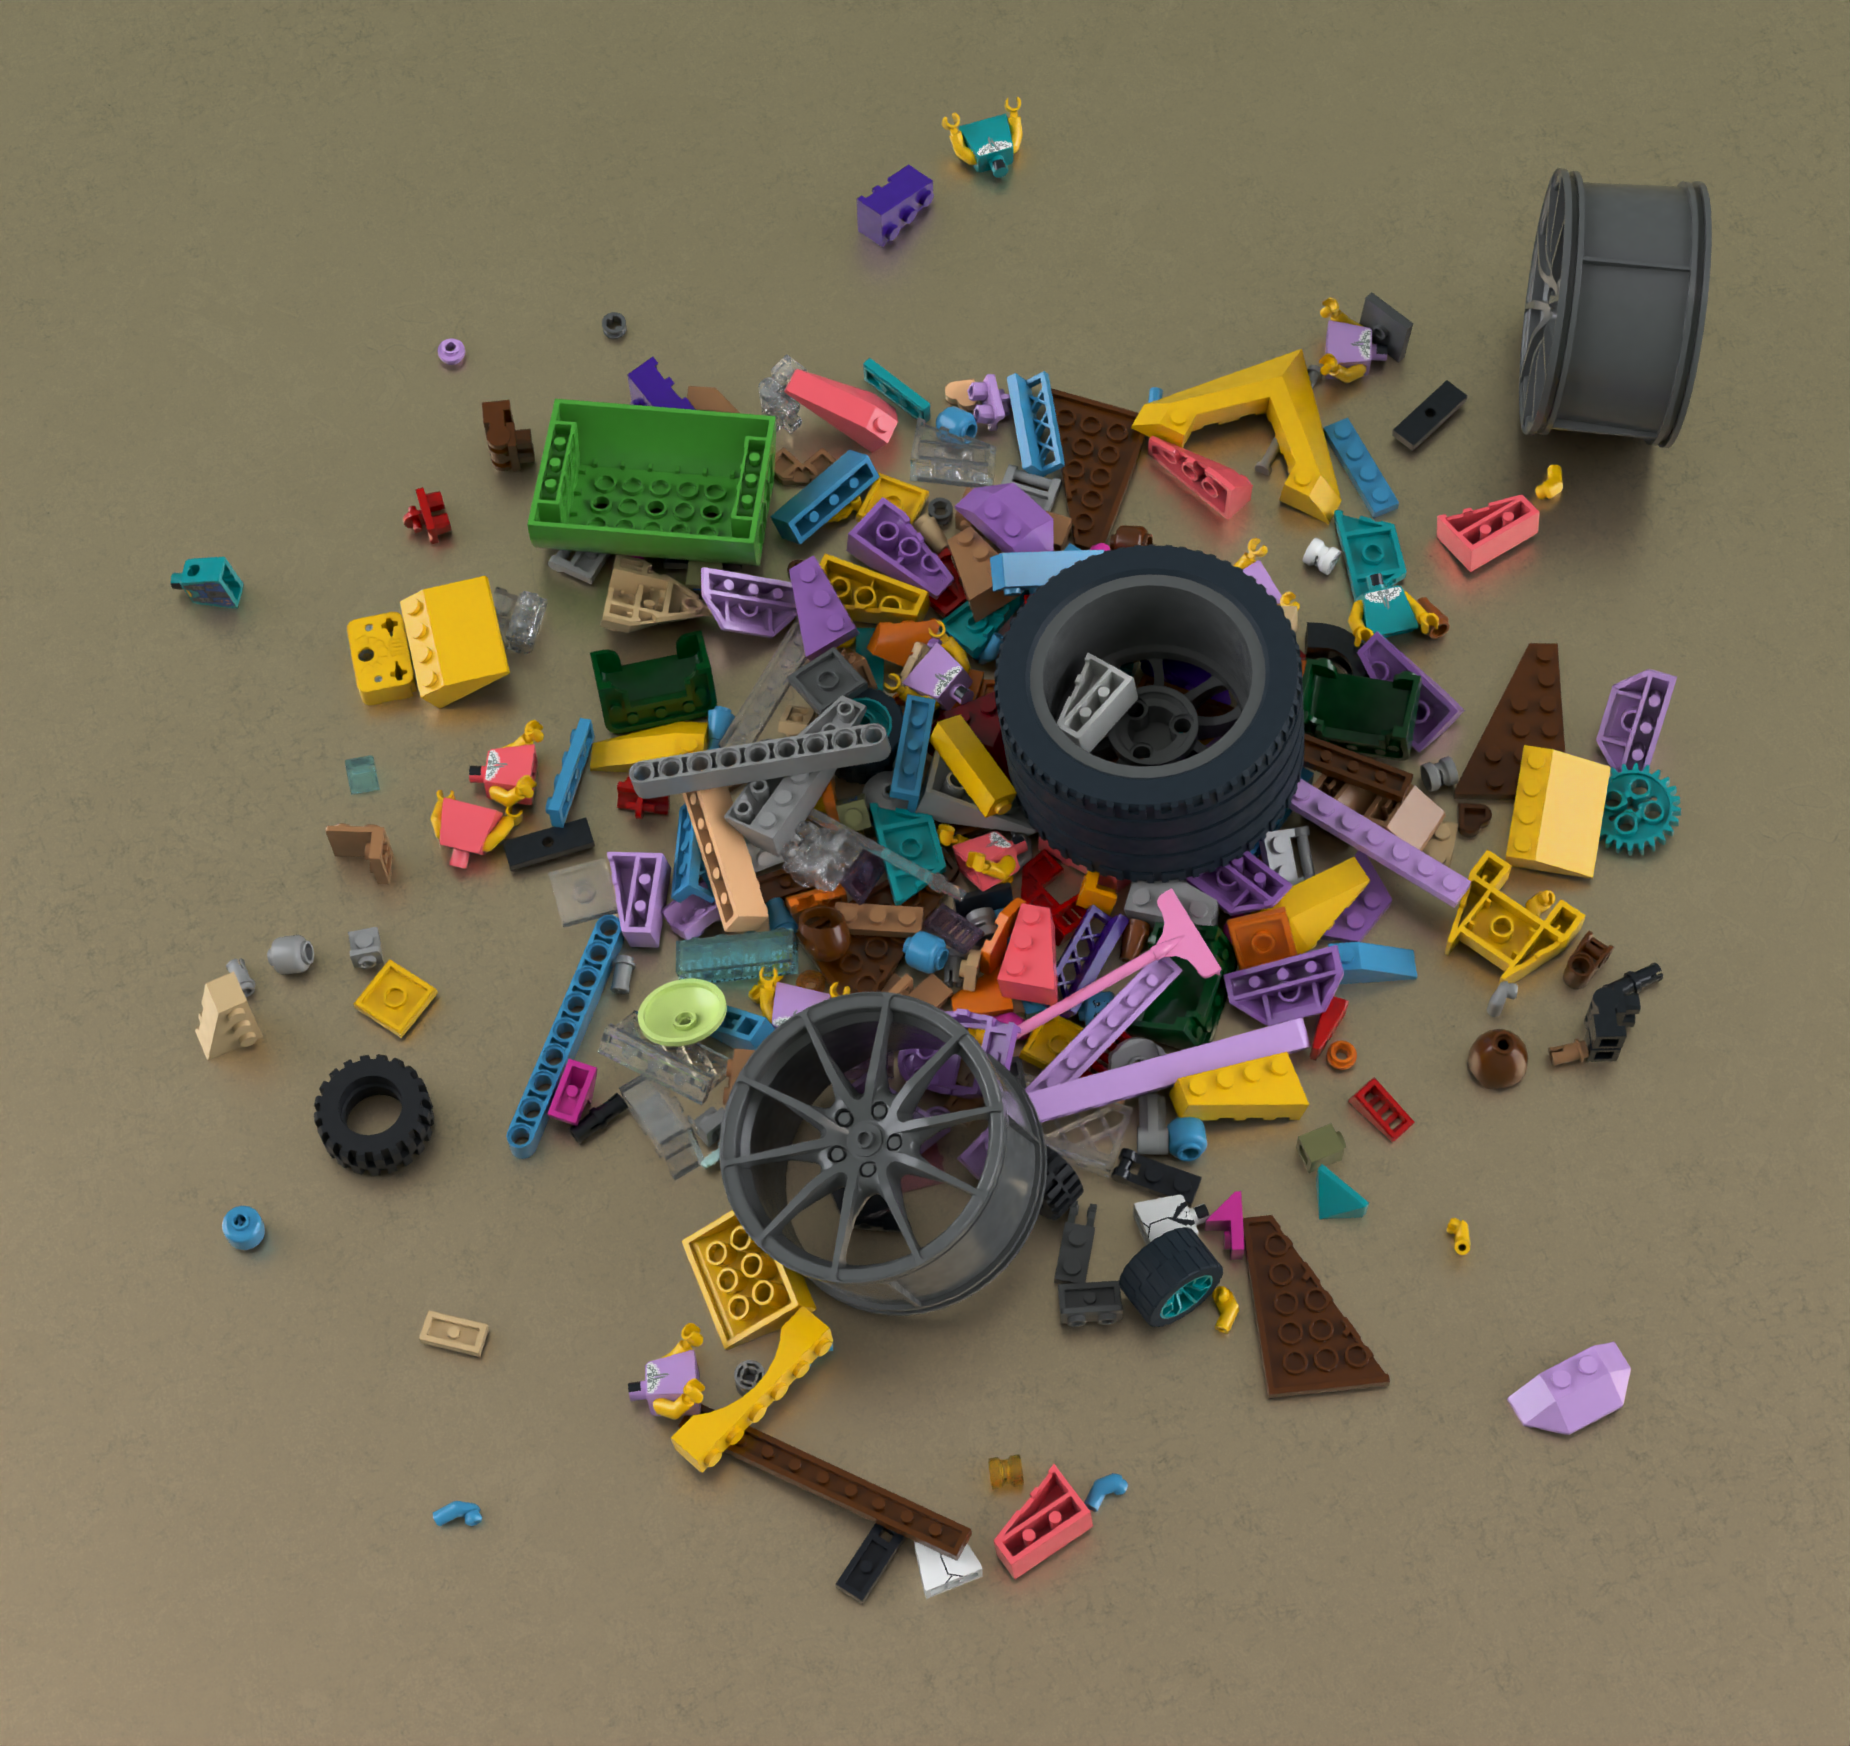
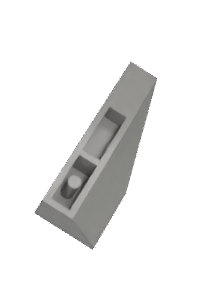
M842 695L798 735L859 726L867 707ZM837 768L748 782L724 818L755 847L780 857L813 810Z

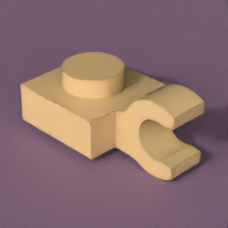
M965 944L963 947L965 960H961L959 977L964 978L963 990L975 991L980 970L982 947L980 950H969V944Z

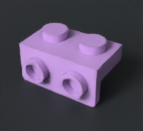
M704 879L699 881V886L708 890ZM694 894L681 903L673 900L661 910L673 932L687 941L698 938L704 933L705 928L713 922L721 920L716 901L711 904Z

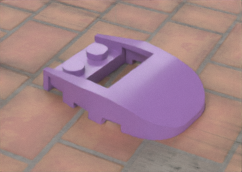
M957 1008L956 1011H944L967 1030L968 1028L985 1030L982 1049L1010 1071L1017 1034L1021 1033L1020 1027L1013 1022H1009V1024L1002 1023L992 1016L973 1013L968 1009ZM899 1050L898 1068L902 1077L908 1081L938 1050ZM956 1054L952 1055L941 1066L927 1087L928 1090L940 1094L966 1099L983 1098L976 1079H974L973 1087L955 1085L961 1057Z

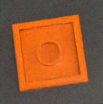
M1285 907L1227 920L1239 970L1297 955Z

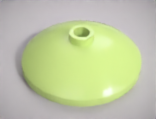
M688 978L666 983L652 991L642 1002L638 1011L640 1029L646 1038L659 1045L682 1047L695 1044L710 1036L724 1021L727 1013L725 996L716 985L701 979Z

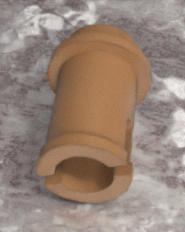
M1574 1039V1043L1548 1048L1552 1066L1575 1060L1583 1062L1584 1058L1589 1057L1585 1040L1579 1041Z

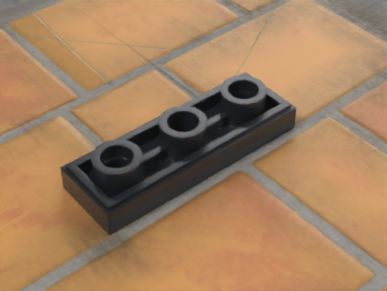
M1446 380L1393 429L1392 436L1413 451L1467 401L1468 396Z
M587 818L565 823L563 828L551 827L502 841L511 871L595 847Z

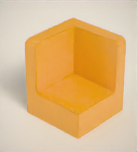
M1087 870L1081 883L1076 905L1087 909L1089 906L1095 905L1110 916L1118 895L1114 889L1097 884L1099 872Z

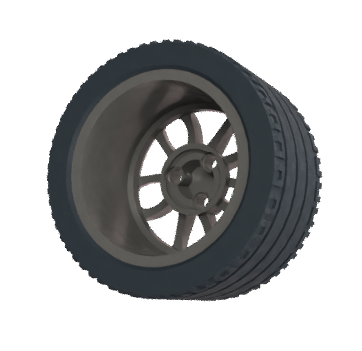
M1149 544L1148 546L1120 547L1112 551H1103V553L1098 555H1091L1083 561L1079 560L1071 567L1062 569L1058 575H1053L1044 586H1039L1036 589L1034 595H1030L1026 599L1027 603L1024 607L1019 608L1017 617L1012 618L1010 629L1003 636L1004 643L1000 644L999 658L996 659L994 692L1010 781L1017 792L1016 801L1021 807L1024 817L1029 819L1030 826L1039 832V837L1043 841L1047 840L1049 846L1053 850L1058 849L1061 852V856L1065 859L1070 858L1074 864L1078 866L1083 865L1087 867L1088 871H1097L1102 876L1107 877L1109 875L1116 877L1117 880L1123 881L1127 879L1131 882L1147 881V883H1154L1155 881H1162V883H1166L1169 880L1179 879L1181 881L1191 876L1193 878L1199 877L1202 873L1216 871V868L1220 866L1225 867L1233 859L1243 857L1244 852H1250L1254 849V845L1258 841H1263L1267 837L1266 833L1268 831L1272 832L1274 830L1277 820L1283 818L1285 808H1289L1292 803L1291 798L1298 789L1297 783L1300 782L1304 764L1302 662L1299 645L1296 642L1294 630H1291L1290 620L1284 616L1283 608L1277 605L1273 595L1267 594L1266 588L1262 584H1257L1253 576H1247L1243 573V569L1231 565V562L1222 561L1216 558L1215 555H1207L1203 551H1194L1182 546L1178 548L1172 545L1156 546V544ZM1087 653L1096 656L1119 670L1121 666L1149 661L1154 671V684L1136 688L1138 694L1137 701L1107 733L1108 736L1103 738L1090 753L1079 747L1063 733L1057 725V721L1068 696L1071 697L1076 686L1075 680L1077 675L1081 674ZM1163 660L1195 665L1212 675L1208 680L1183 695L1175 689L1164 686ZM1229 690L1237 701V706L1224 715L1215 717L1197 716L1196 710L1202 704L1223 691ZM1222 737L1209 748L1198 741L1200 739ZM1119 757L1116 763L1109 761Z

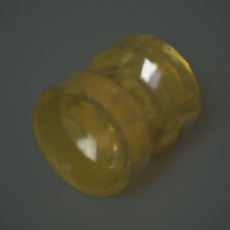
M1020 1454L1010 1455L1008 1459L1003 1460L998 1457L988 1458L992 1490L1001 1489L1007 1484H1011L1014 1487L1024 1486ZM1004 1466H1005L1006 1478H1004V1473H1003V1467H1004Z

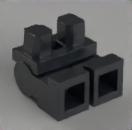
M1622 985L1613 986L1612 989L1603 987L1595 991L1584 1019V1025L1587 1029L1584 1040L1589 1053V1057L1586 1058L1587 1062L1617 1061L1627 1037L1626 1027H1634L1635 1014H1639L1641 1010L1639 993L1623 994Z

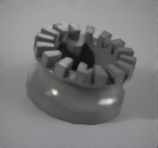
M611 312L604 316L602 320L604 335L608 338L617 339L626 333V320L622 314ZM614 321L621 324V326H616L615 329L607 327L612 325Z
M945 498L933 499L928 505L929 516H934L938 524L942 526L944 524L947 525L953 518L952 503ZM940 507L943 509L944 507L945 514L937 515L936 509Z

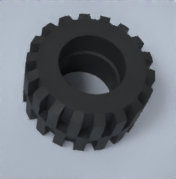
M1046 1145L1047 1181L1039 1214L1048 1219L1057 1220L1082 1195L1084 1189L1078 1175L1068 1162Z

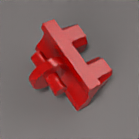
M423 487L415 489L421 510H417L416 506H409L408 513L403 517V523L407 528H414L415 533L421 532L423 530L422 526L425 524L431 545L439 543L438 535L452 530L447 513L433 517L431 512L445 509L441 492L425 494Z
M629 776L625 782H618L617 808L635 810V818L639 820L643 819L645 812L669 814L670 795L643 799L636 794Z

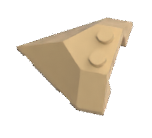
M616 554L600 627L608 628L614 632L630 633L670 622L711 616L712 613L708 606L699 600V595L667 574L658 575L651 570L652 565L647 561Z

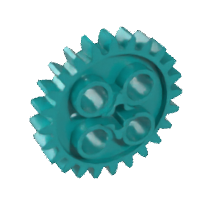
M1637 763L1634 764L1632 770H1628L1627 766L1622 764V772L1619 773L1613 767L1611 768V777L1608 780L1599 841L1606 838V849L1615 844L1616 853L1618 854L1624 847L1627 848L1629 856L1632 855L1634 848H1638L1640 854L1644 855L1645 846L1655 851L1656 841L1662 845L1666 844L1664 834L1673 837L1674 830L1671 826H1679V819L1675 816L1681 815V808L1677 807L1680 804V797L1674 796L1677 793L1676 786L1668 787L1670 784L1669 777L1660 780L1661 771L1659 769L1650 774L1649 765H1646L1643 771H1639ZM1638 787H1643L1647 790L1642 795H1637L1632 791ZM1612 799L1620 801V804L1616 807L1606 805ZM1632 806L1635 810L1638 809V811L1633 812L1632 809L1628 808ZM1651 811L1660 814L1656 819H1649L1645 815ZM1627 823L1631 824L1633 829L1626 832L1620 830L1619 827Z

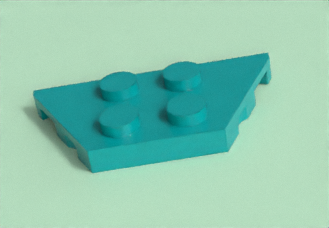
M1341 510L1334 511L1333 517L1355 602L1361 594L1369 592L1366 581L1367 576L1382 573L1386 588L1392 587L1406 578L1407 570L1395 524L1384 521L1376 522L1364 516H1360L1357 519L1343 515Z
M869 803V812L895 906H900L946 872V863L933 816L919 812L911 813L906 809L897 807L894 811L878 807L879 803Z

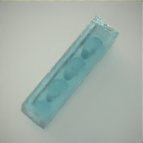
M776 928L772 931L763 932L747 931L744 934L736 935L719 934L715 937H692L690 940L676 941V973L679 980L693 978L718 983L759 978V972L763 966L765 977L774 976V967L778 970V976L799 974L798 942L793 928Z

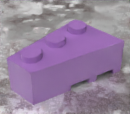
M814 555L789 569L805 655L809 661L814 660L832 647L836 648L860 634Z

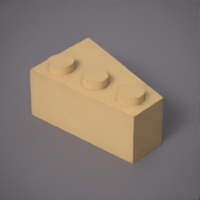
M234 971L205 984L201 1002L203 1012H199L200 1026L196 1027L195 1032L208 1061L241 1046H250L257 1039L263 1037Z

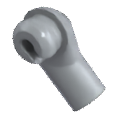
M1503 981L1498 985L1488 1003L1487 1012L1490 1016L1498 1017L1501 1014L1506 998L1515 999L1517 997L1518 985L1516 983Z

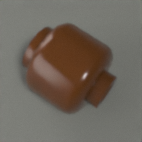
M1122 525L1117 529L1116 534H1112L1110 538L1111 551L1120 547L1127 548L1134 547V545L1148 546L1153 544L1152 534H1148L1147 529L1143 526Z

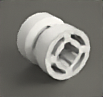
M1314 538L1308 546L1302 561L1309 566H1317L1320 572L1329 575L1337 564L1341 551L1335 547L1329 548L1325 546L1324 541Z

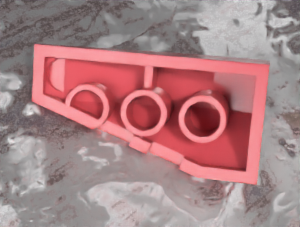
M800 369L794 371L784 391L787 395L871 453L888 444L898 423L896 408L876 394Z

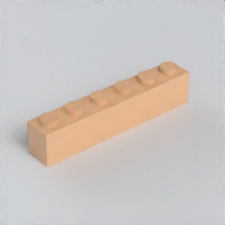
M729 786L683 793L724 931L755 932L769 917L768 909L762 897L760 884L756 878L752 858L748 852L744 836L724 818L733 805Z

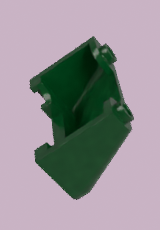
M701 630L681 635L676 641V655L621 665L619 655L613 650L607 649L590 652L607 730L615 734H622L708 716V710L714 709L717 706V698L711 665Z
M1307 658L1302 677L1304 734L1361 755L1396 761L1407 760L1412 747L1422 685L1421 676L1410 671H1402L1400 674L1394 675L1393 681L1338 673L1337 668L1329 659Z
M1164 922L1155 923L1153 932L1148 937L1149 949L1156 945L1161 937ZM1195 925L1221 967L1220 975L1215 974L1212 977L1203 978L1187 959L1177 956L1170 957L1183 971L1125 1030L1127 1033L1181 1050L1213 1041L1228 996L1224 974L1235 972L1238 965L1233 945L1219 926Z

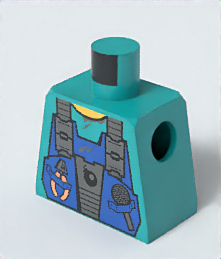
M226 557L188 559L185 561L182 573H173L171 575L172 589L184 590L193 603L238 609L244 584Z

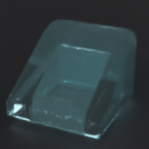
M372 755L345 760L351 795L380 790L376 763Z

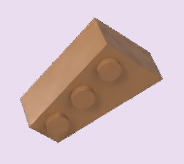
M971 526L947 540L955 569L958 572L959 580L964 589L975 623L1022 595L1021 592L1019 595L1004 596V591H993L990 557L998 555V553Z

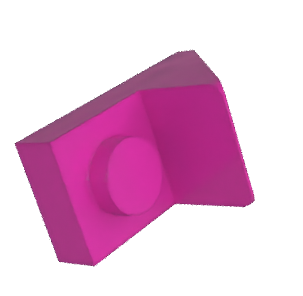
M568 1059L547 1113L549 1117L575 1126L578 1125L586 1103L591 1104L593 1099L597 1067Z
M1235 1191L1206 1220L1204 1228L1205 1231H1224V1250H1230V1260H1242L1244 1254L1241 1191Z

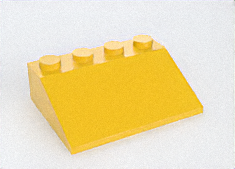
M481 576L423 589L400 601L420 697L441 709L510 674L488 577Z
M1524 745L1505 861L1512 865V867L1593 879L1611 767L1554 749Z
M733 1210L682 1240L724 1349L729 1350L781 1329L802 1306L811 1313L817 1310L803 1275L788 1269L757 1246L745 1232Z

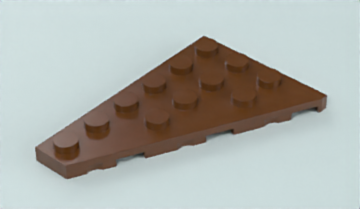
M1051 388L1065 467L1061 468L1069 518H1072L1071 530L1074 546L1081 550H1090L1091 546L1095 544H1107L1146 435L1131 428L1139 414L1138 412Z
M1529 643L1454 790V799L1515 800L1524 745L1554 749L1565 753L1558 643Z
M942 847V852L946 863V872L900 905L924 908L922 929L960 874L958 865L944 847ZM888 879L848 902L895 905ZM822 917L808 926L816 929L828 928L831 926V921L827 917ZM801 932L795 933L796 940L828 985L831 987L833 983L839 982L836 988L839 995H843L846 986H849L850 994L881 992L905 956L903 945L907 938L850 934V946L841 958L832 962H821L814 959L806 951L803 945L804 936Z
M1273 1215L1243 1218L1244 1245L1268 1398L1389 1386L1390 1378L1388 1373L1385 1374L1375 1360L1372 1351L1361 1341V1336L1348 1318L1344 1317L1337 1308L1329 1292L1321 1286V1281L1308 1263L1304 1262L1297 1253L1292 1241L1281 1231V1226Z

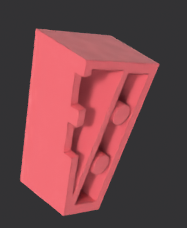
M1053 1464L1048 1470L1046 1478L1038 1488L1035 1487L1030 1493V1498L1020 1511L1017 1510L993 1540L997 1557L1015 1580L1092 1528L1091 1511L1055 1464Z

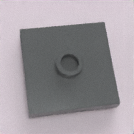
M1371 292L1365 298L1359 324L1372 330L1373 344L1388 345L1387 354L1399 363L1405 357L1413 323Z
M832 647L787 676L788 682L818 715L823 713L842 695L853 699L868 689V683L835 647Z

